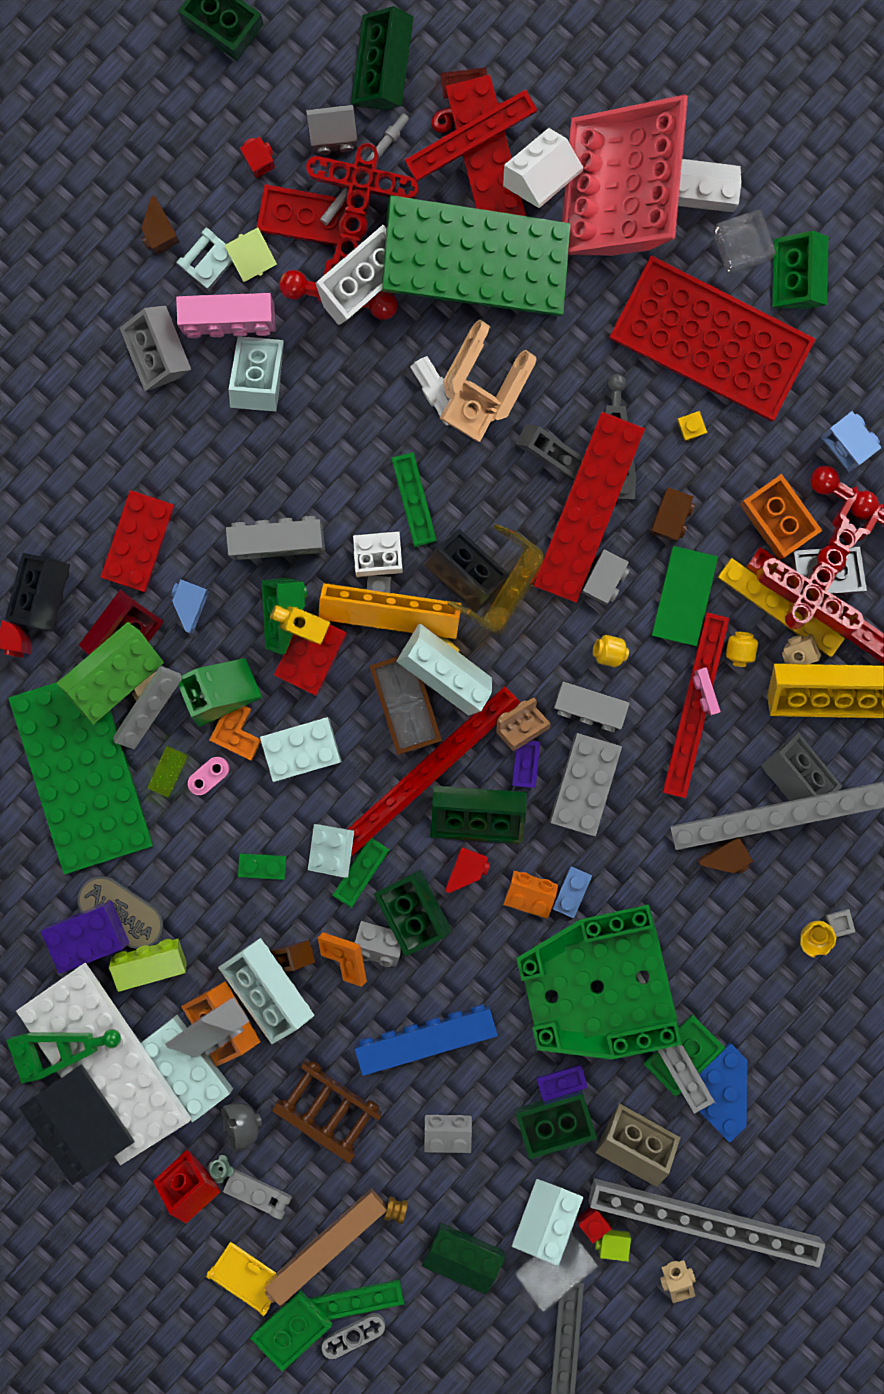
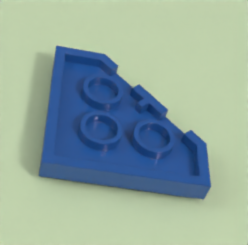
M729 1042L725 1049L699 1074L715 1101L699 1112L730 1143L746 1128L747 1059Z

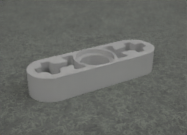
M371 1313L326 1336L322 1343V1353L329 1359H336L381 1336L385 1329L384 1318L378 1313ZM372 1320L375 1323H380L378 1325V1330L370 1328L366 1331L367 1336H364V1330L361 1327V1325H363L364 1329L370 1327ZM351 1330H356L360 1334V1339L356 1342H351L347 1338V1333ZM342 1335L343 1342L337 1345L336 1351H333V1349L328 1350L329 1342L333 1344L339 1343L341 1340L340 1336Z

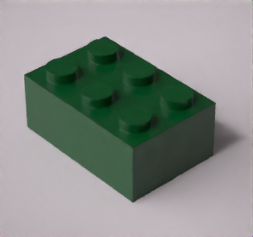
M185 0L178 10L182 23L236 61L239 60L264 25L261 13L243 0Z
M582 1090L544 1102L541 1100L515 1108V1114L529 1160L597 1139Z

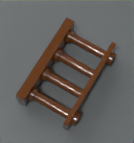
M305 1060L301 1066L306 1071L289 1098L287 1100L284 1099V1101L278 1099L272 1111L350 1164L356 1152L353 1149V1143L372 1116L377 1120L380 1119L382 1114L379 1110L380 1106L371 1100L366 1102L322 1072V1067L312 1060L307 1062ZM313 1077L324 1083L325 1086L307 1113L301 1114L295 1110V1104ZM334 1090L345 1098L327 1125L320 1127L314 1123V1118ZM353 1103L364 1110L346 1139L339 1140L333 1136L335 1134L333 1131Z

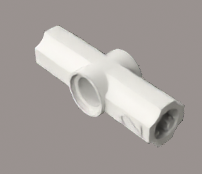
M426 356L416 361L410 368L421 384L426 399L441 416L449 399L446 397L443 377L438 375L430 359Z

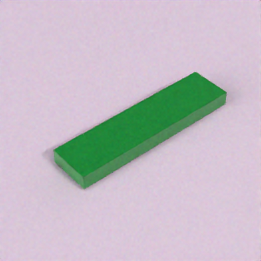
M414 452L392 457L414 548L437 542Z
M400 1279L309 1298L329 1320L404 1305Z

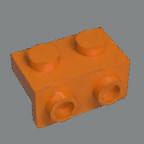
M514 871L503 905L548 919L556 898L558 885L547 879H540L525 872Z

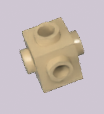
M813 634L801 638V635L787 640L788 643H786L784 652H782L786 664H812L819 661L821 654Z
M684 1260L680 1262L673 1261L667 1264V1266L662 1267L664 1276L660 1277L664 1292L669 1290L673 1303L695 1297L692 1283L696 1282L692 1268L687 1269Z

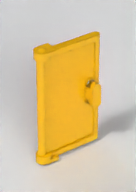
M230 1242L216 1264L207 1272L206 1277L212 1279L256 1309L262 1316L267 1314L271 1301L265 1294V1284L276 1272Z

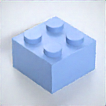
M853 411L820 436L848 472L862 464L881 448L877 436L872 432L869 433L864 426L865 422L862 417L854 414Z

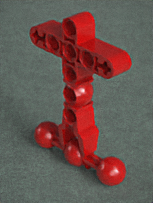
M364 143L358 148L354 164L319 156L310 158L306 164V170L314 181L349 189L347 196L348 208L345 207L346 213L339 220L340 240L333 259H329L326 262L324 275L347 256V254L342 252V248L346 243L353 244L354 249L358 247V243L361 244V238L368 229L366 211L369 208L372 194L388 198L392 195L416 199L419 195V187L414 178L377 170L379 155L373 144ZM365 151H372L374 157L370 161H364L362 154ZM320 164L323 170L329 171V177H327L326 171L319 170L318 174H315L312 168H316ZM338 169L346 170V176L341 180L334 177L335 171ZM360 174H367L369 176V181L364 185L357 183V178ZM383 179L392 181L391 187L387 190L379 187ZM396 181H399V186L407 188L408 184H411L414 191H410L408 195L405 194L404 189L398 188L396 193ZM356 197L364 199V204L360 208L352 206V201ZM351 220L359 222V228L356 231H349L347 229V224ZM289 270L281 276L279 289L286 298L299 299L305 294L318 297L319 303L322 302L315 284L316 282L307 281L306 276L302 272ZM379 291L362 307L370 309L374 317L380 320H387L396 314L398 301L392 292Z
M826 465L818 467L812 472L811 486L817 493L822 495L833 493L843 499L845 503H843L833 519V526L835 527L833 535L830 538L829 544L819 551L817 564L813 568L814 571L806 578L781 561L771 558L760 566L756 572V577L762 585L792 603L785 615V622L789 628L799 629L814 617L839 634L849 636L863 625V616L858 610L829 593L828 589L833 583L835 576L845 568L846 556L850 553V549L856 542L863 540L872 531L876 522L884 526V504H879L878 497L873 492L867 490L858 491L857 486L851 489L840 482L839 473L833 467ZM849 510L858 519H868L863 528L857 530L853 524H849V519L846 517ZM839 538H842L846 542V545H843L840 542ZM828 556L835 560V564L829 561ZM817 575L823 577L824 583L818 580ZM786 581H790L794 589L789 588ZM806 593L813 597V601L807 599ZM826 606H829L833 610V614H830L826 610ZM795 612L802 616V620L796 618Z

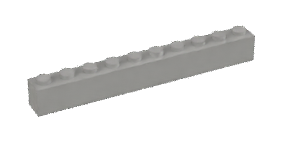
M596 1178L593 1180L588 1199L590 1208L820 1268L825 1243L818 1236Z

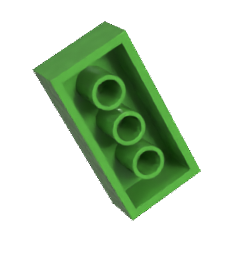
M127 622L56 684L78 711L94 725L164 662L143 634Z

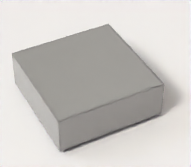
M849 909L825 915L827 923L833 927L836 937L855 932Z

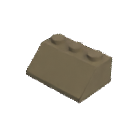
M619 1103L601 1135L595 1153L657 1187L669 1175L681 1137Z

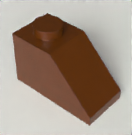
M155 195L152 196L141 228L145 236L141 239L147 250L152 248L157 255L180 241Z
M739 837L729 839L696 860L699 865L730 873L737 872L738 874L750 868L749 864L753 862Z
M309 940L269 950L284 972L294 971L315 963Z

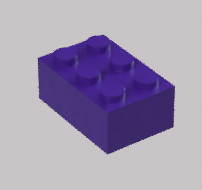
M112 900L52 923L40 931L59 974L122 950L130 943Z

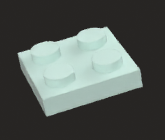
M314 824L308 870L339 877H348L354 831Z

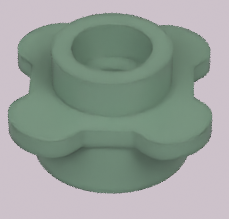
M220 1155L218 1160L210 1162L208 1165L210 1175L216 1183H222L227 1176L234 1174V1168L229 1165L226 1155Z

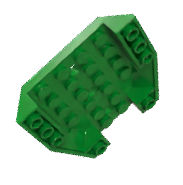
M649 904L580 919L516 958L521 981L525 982L534 1021L532 1029L537 1050L616 1059L682 1045L675 1006ZM644 970L649 973L650 980L647 983H640L637 980L636 975L639 971ZM594 980H599L604 984L602 992L595 993L591 989V983ZM548 990H555L559 996L558 1001L554 1003L549 1002L546 999V992Z

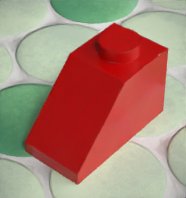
M462 846L445 891L448 893L480 880L481 875L486 876L491 864L487 862L488 856Z

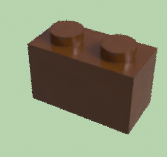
M667 487L653 521L650 534L674 543L679 538L683 539L687 529V525H684L686 517H691L695 504L692 503L694 496Z

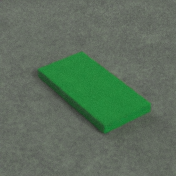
M676 546L672 547L651 636L697 647L718 556Z

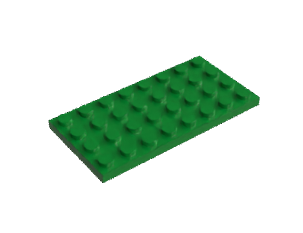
M391 195L388 201L381 291L562 316L564 313L570 223Z
M56 683L9 697L63 873L74 872L154 846L123 746L115 743L113 739L117 732V727L112 711H108L93 725L78 711Z

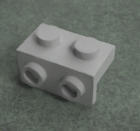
M361 921L355 943L361 947L363 961L372 960L379 962L384 967H397L401 948L392 930Z
M425 1116L424 1152L471 1153V1116Z

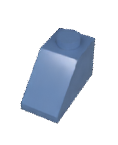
M180 580L179 584L175 583L172 589V602L185 631L193 634L210 591Z

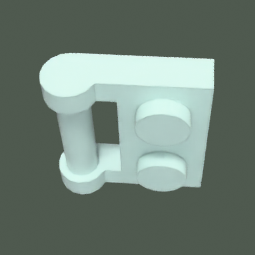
M205 228L201 232L202 236L184 258L180 257L176 263L209 291L233 261L224 246L225 243L212 231ZM210 241L214 246L194 269L190 264Z

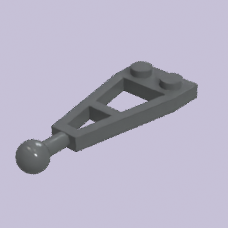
M615 374L608 380V387L612 391V404L607 405L605 413L609 415L619 414L620 419L628 421L626 406H621V392L626 387V379L620 374ZM634 458L618 496V499L635 500L636 472Z

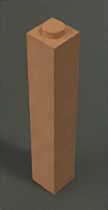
M372 1188L266 1282L265 1294L272 1303L277 1302L281 1306L387 1211V1205Z

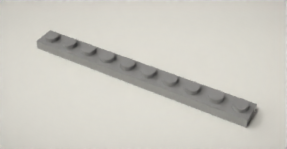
M884 782L671 826L675 849L679 850L883 808Z

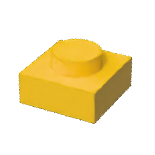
M700 411L677 419L684 442L707 433Z

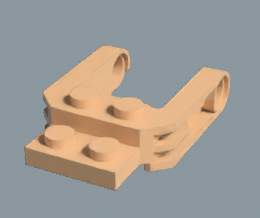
M478 320L470 329L443 380L446 397L449 401L439 418L477 442L481 441L491 421L508 417L536 363V356L527 350L522 351L514 361L496 397L473 382L466 381L484 346L483 341L490 328L488 324L481 320Z

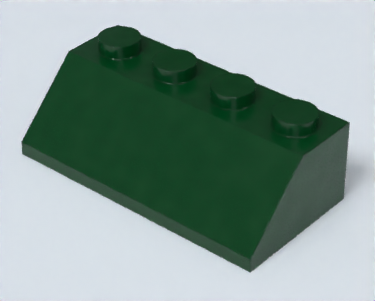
M395 6L362 16L351 105L380 110H389L402 106L414 16Z
M434 786L430 838L523 844L527 792Z

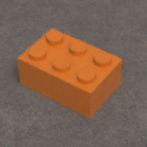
M782 474L739 504L778 560L783 559L822 531Z

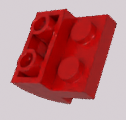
M1 620L0 649L4 650V654L23 658L24 653L31 654L32 642L27 631L19 625Z

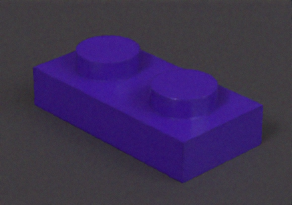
M529 741L516 750L512 786L536 788L540 742Z
M581 1064L536 1077L543 1102L588 1088Z

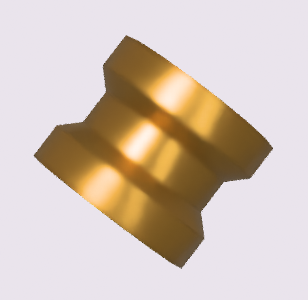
M389 1197L384 1220L390 1221L392 1219L396 1220L398 1224H403L408 1201L402 1200L400 1202L396 1201L394 1197Z

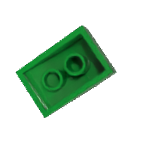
M291 578L261 580L265 649L278 654H285L293 634L280 629V622L271 619L270 616L275 605L284 609L292 606L303 610L305 599L307 598V588L303 581ZM297 618L294 619V625L298 623Z

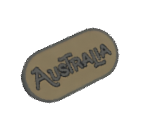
M95 877L83 884L78 894L80 911H85L112 900L130 942L127 946L137 949L144 945L152 946L159 940L163 933V920L160 911L155 906L111 877Z

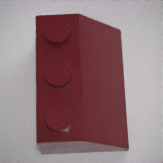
M119 590L80 642L79 646L90 655L127 622L137 628L149 642L164 621L125 592Z

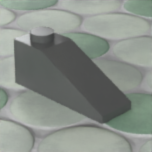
M526 424L515 443L533 457L575 480L584 458L540 426Z

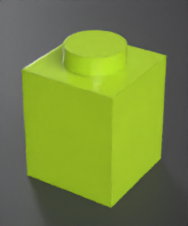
M610 1230L595 1242V1250H598L600 1258L628 1261L631 1243L630 1234L627 1231Z

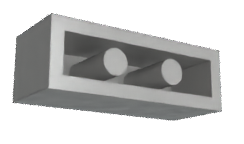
M561 682L553 709L558 710L557 715L570 718L571 715L580 717L579 722L593 725V722L602 724L601 729L615 732V729H622L630 703L573 684Z

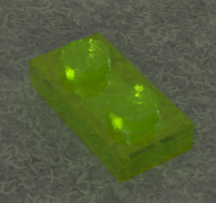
M166 746L147 788L169 798L189 755Z

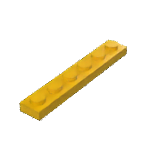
M731 558L717 578L789 628L785 622V615L792 603L762 585L754 573ZM795 612L796 618L802 620V616ZM814 617L799 629L789 628L797 635H801V638L813 634L818 649L829 658L834 655L845 639Z

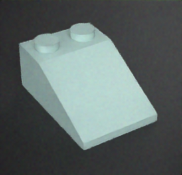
M252 337L237 338L229 384L230 408L276 412L284 340Z

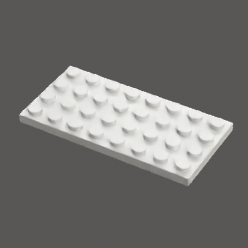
M86 963L16 1010L30 1032L92 1033L93 1038L103 1036L110 1029H115L120 1033L121 1043L116 1048H107L105 1045L99 1046L95 1053L57 1071L60 1077H63L82 1064L135 1142L114 1156L120 1165L192 1119ZM37 1042L52 1065L62 1060L56 1042ZM68 1042L72 1055L85 1049L83 1042Z

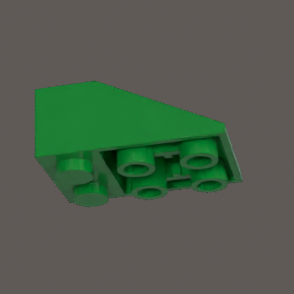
M246 658L194 669L181 675L182 680L178 684L191 718L198 727L262 698Z

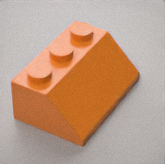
M225 981L181 1007L190 1023L194 1024L231 998H235ZM249 1022L242 1026L243 1032L209 1054L216 1067L243 1055L260 1043L256 1031Z

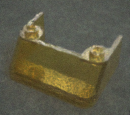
M495 524L493 527L495 530L524 549L522 556L484 619L470 609L455 602L449 601L448 605L485 630L498 635L503 633L508 627L542 569L544 559L542 550L516 531Z

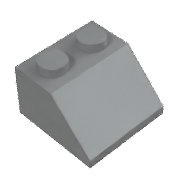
M353 105L306 110L313 153L328 155L331 151L338 150L347 153L358 148Z

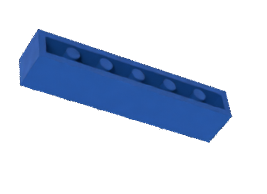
M479 1004L471 1007V1011L463 1014L461 1010L448 1014L449 1018L440 1020L439 1017L426 1020V1024L417 1027V1024H411L403 1027L404 1031L398 1033L391 1030L382 1033L381 1038L373 1040L372 1037H367L359 1040V1044L355 1046V1052L362 1076L498 1036L490 1007H484V1004Z

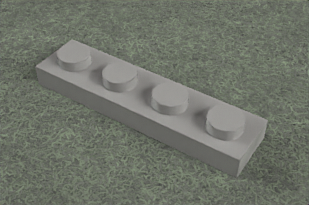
M162 666L158 668L113 736L115 743L132 749L137 747L182 680L180 673Z

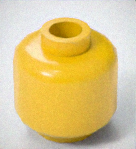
M735 632V635L729 637L726 657L733 661L732 665L746 667L747 663L755 661L758 641L753 638V634Z
M604 635L594 643L593 656L596 657V661L599 664L618 667L628 658L629 649L626 648V643L622 638Z

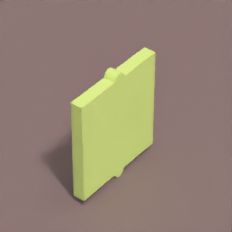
M258 227L244 235L239 234L237 239L224 245L243 282L256 275L261 276L264 271L277 265Z

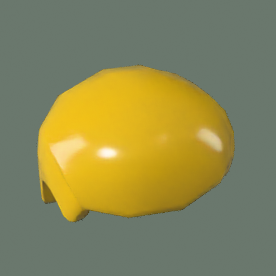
M813 921L802 929L800 945L803 952L814 958L816 955H827L835 946L837 937L831 925L824 921Z

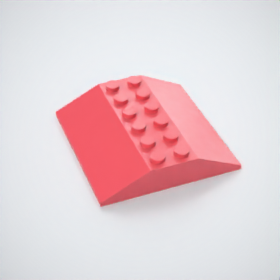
M687 95L571 118L569 143L581 162L583 171L565 186L562 222L568 223L569 219L570 223L569 255L613 256L648 251L675 239Z

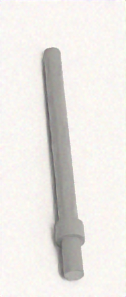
M402 113L394 125L389 126L384 132V138L376 147L379 158L388 146L400 136V131L409 121V117L406 114ZM372 152V153L370 154V156L366 159V161H370V160L373 159V157H374V153H373V152ZM360 174L357 178V183L360 184L367 174ZM348 188L342 190L321 217L320 221L324 225L329 224L346 202Z

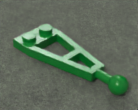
M115 1029L107 1030L103 1036L93 1038L92 1033L30 1032L12 1036L6 1041L21 1083L40 1080L95 1053L99 1046L105 1045L107 1048H116L121 1043V1035ZM34 1042H56L62 1060L43 1069ZM68 1042H83L85 1049L72 1055Z

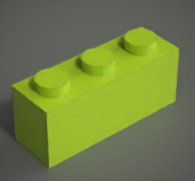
M165 939L153 946L144 945L135 951L128 953L123 951L111 957L109 968L119 992L186 973L187 962L179 939Z

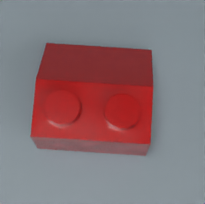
M188 1150L153 1180L169 1214L184 1223H188L221 1192L210 1173Z

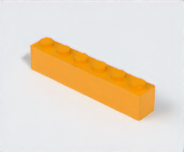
M323 583L319 604V618L331 622L414 633L418 624H422L438 637L456 639L461 603Z

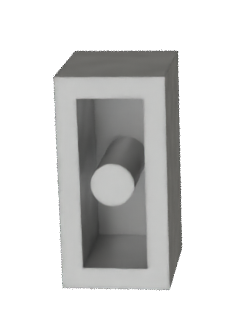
M603 550L581 593L604 605H607L609 601L614 602L619 592L616 586L620 580L624 582L630 569L626 568L629 562Z

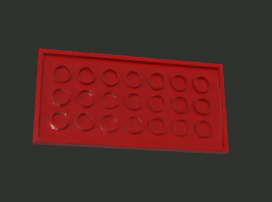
M652 255L609 337L610 340L771 422L775 420L816 340L800 330Z

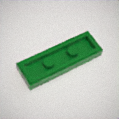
M371 838L350 867L348 877L343 878L332 896L352 908L390 849Z

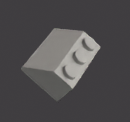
M166 306L144 308L120 327L144 391H149L175 381L191 370Z
M233 997L165 1043V1045L169 1049L195 1057L203 1052L209 1055L231 1040V1038L243 1032L242 1026L249 1022V1020Z

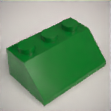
M808 231L774 239L772 307L810 309L827 305L828 236L816 231Z

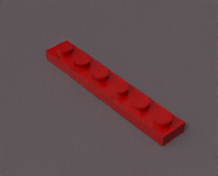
M525 89L405 159V163L414 179L418 182L537 113V108Z

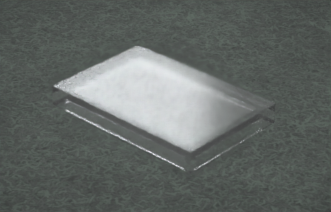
M571 1230L559 1266L534 1256L515 1274L541 1310L546 1312L599 1266Z

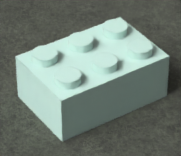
M328 717L260 737L273 782L342 762Z

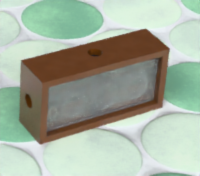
M399 656L369 665L397 755L442 741L424 682L396 662Z

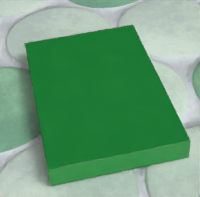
M693 1014L679 1026L682 1045L700 1074L725 1047ZM658 1050L642 1062L675 1097L681 1093L679 1086Z
M299 1290L251 1335L250 1339L283 1372L329 1330L333 1323Z

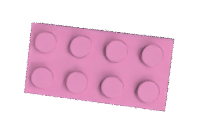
M270 293L176 297L177 325L183 335H187L188 338H200L204 334H210L211 337H223L224 334L233 333V336L242 337L247 336V333L255 332L256 335L266 336L270 335V332H276L275 304Z

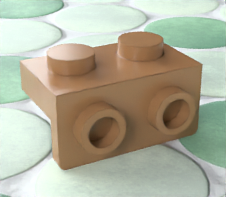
M534 697L528 701H522L514 710L509 713L505 712L498 718L496 733L513 751L550 729L551 723L536 708L537 700Z

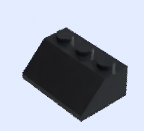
M460 529L440 545L424 564L433 575L474 612L510 576Z
M23 553L5 620L53 632L54 625L57 622L59 605L63 600L65 583L69 577L70 564L47 557Z

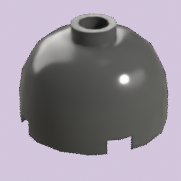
M233 1103L223 1106L221 1109L224 1131H227L230 1137L227 1141L231 1150L236 1152L251 1146L257 1140L258 1128L262 1127L259 1113L254 1114L252 1108L244 1103Z

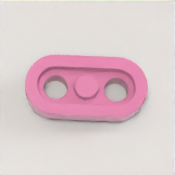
M222 757L211 758L189 777V790L195 795L208 793L228 775L230 770L229 763ZM215 764H219L221 766V771L219 773H215L213 771V766ZM198 779H201L203 781V786L201 788H198L195 785V782Z

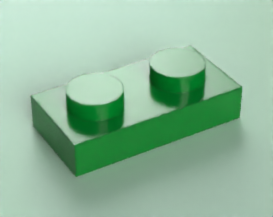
M240 853L238 877L285 880L287 856Z

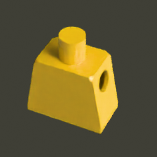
M275 605L270 616L271 619L280 622V629L317 644L322 643L330 624L329 621L292 606L284 609ZM295 618L298 619V623L296 625H294Z

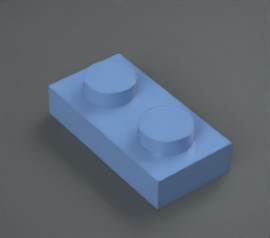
M570 866L552 909L574 918L592 875Z

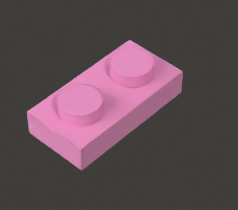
M707 668L694 671L693 682L696 690L700 689L702 698L700 699V704L703 712L707 711L708 715L720 713Z

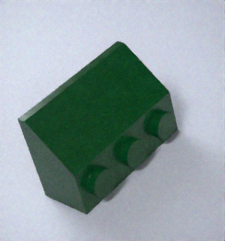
M421 869L374 893L405 956L445 938L452 932Z
M440 1222L421 1266L486 1295L497 1278L504 1262L505 1254L504 1250Z

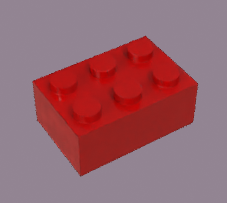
M329 624L321 644L293 635L274 675L318 696L348 635L347 632Z

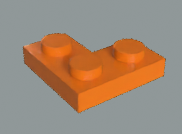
M244 706L220 717L209 740L252 761L261 744V739L242 730L252 709Z
M324 932L317 937L321 956L340 963L343 981L362 987L367 982L360 945Z

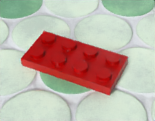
M265 184L257 227L261 233L337 246L340 240L339 235L341 234L339 231V220L346 213L345 207L348 208L347 200L329 224L324 225L320 219L337 197ZM353 200L352 206L355 207L356 202ZM351 220V221L347 224V229H348L349 231H351V226H352V221H353V220ZM346 243L343 247L348 248V243Z
M130 490L101 578L146 593L175 505Z

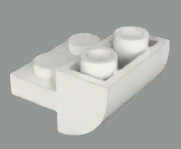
M399 532L353 536L356 577L403 573Z

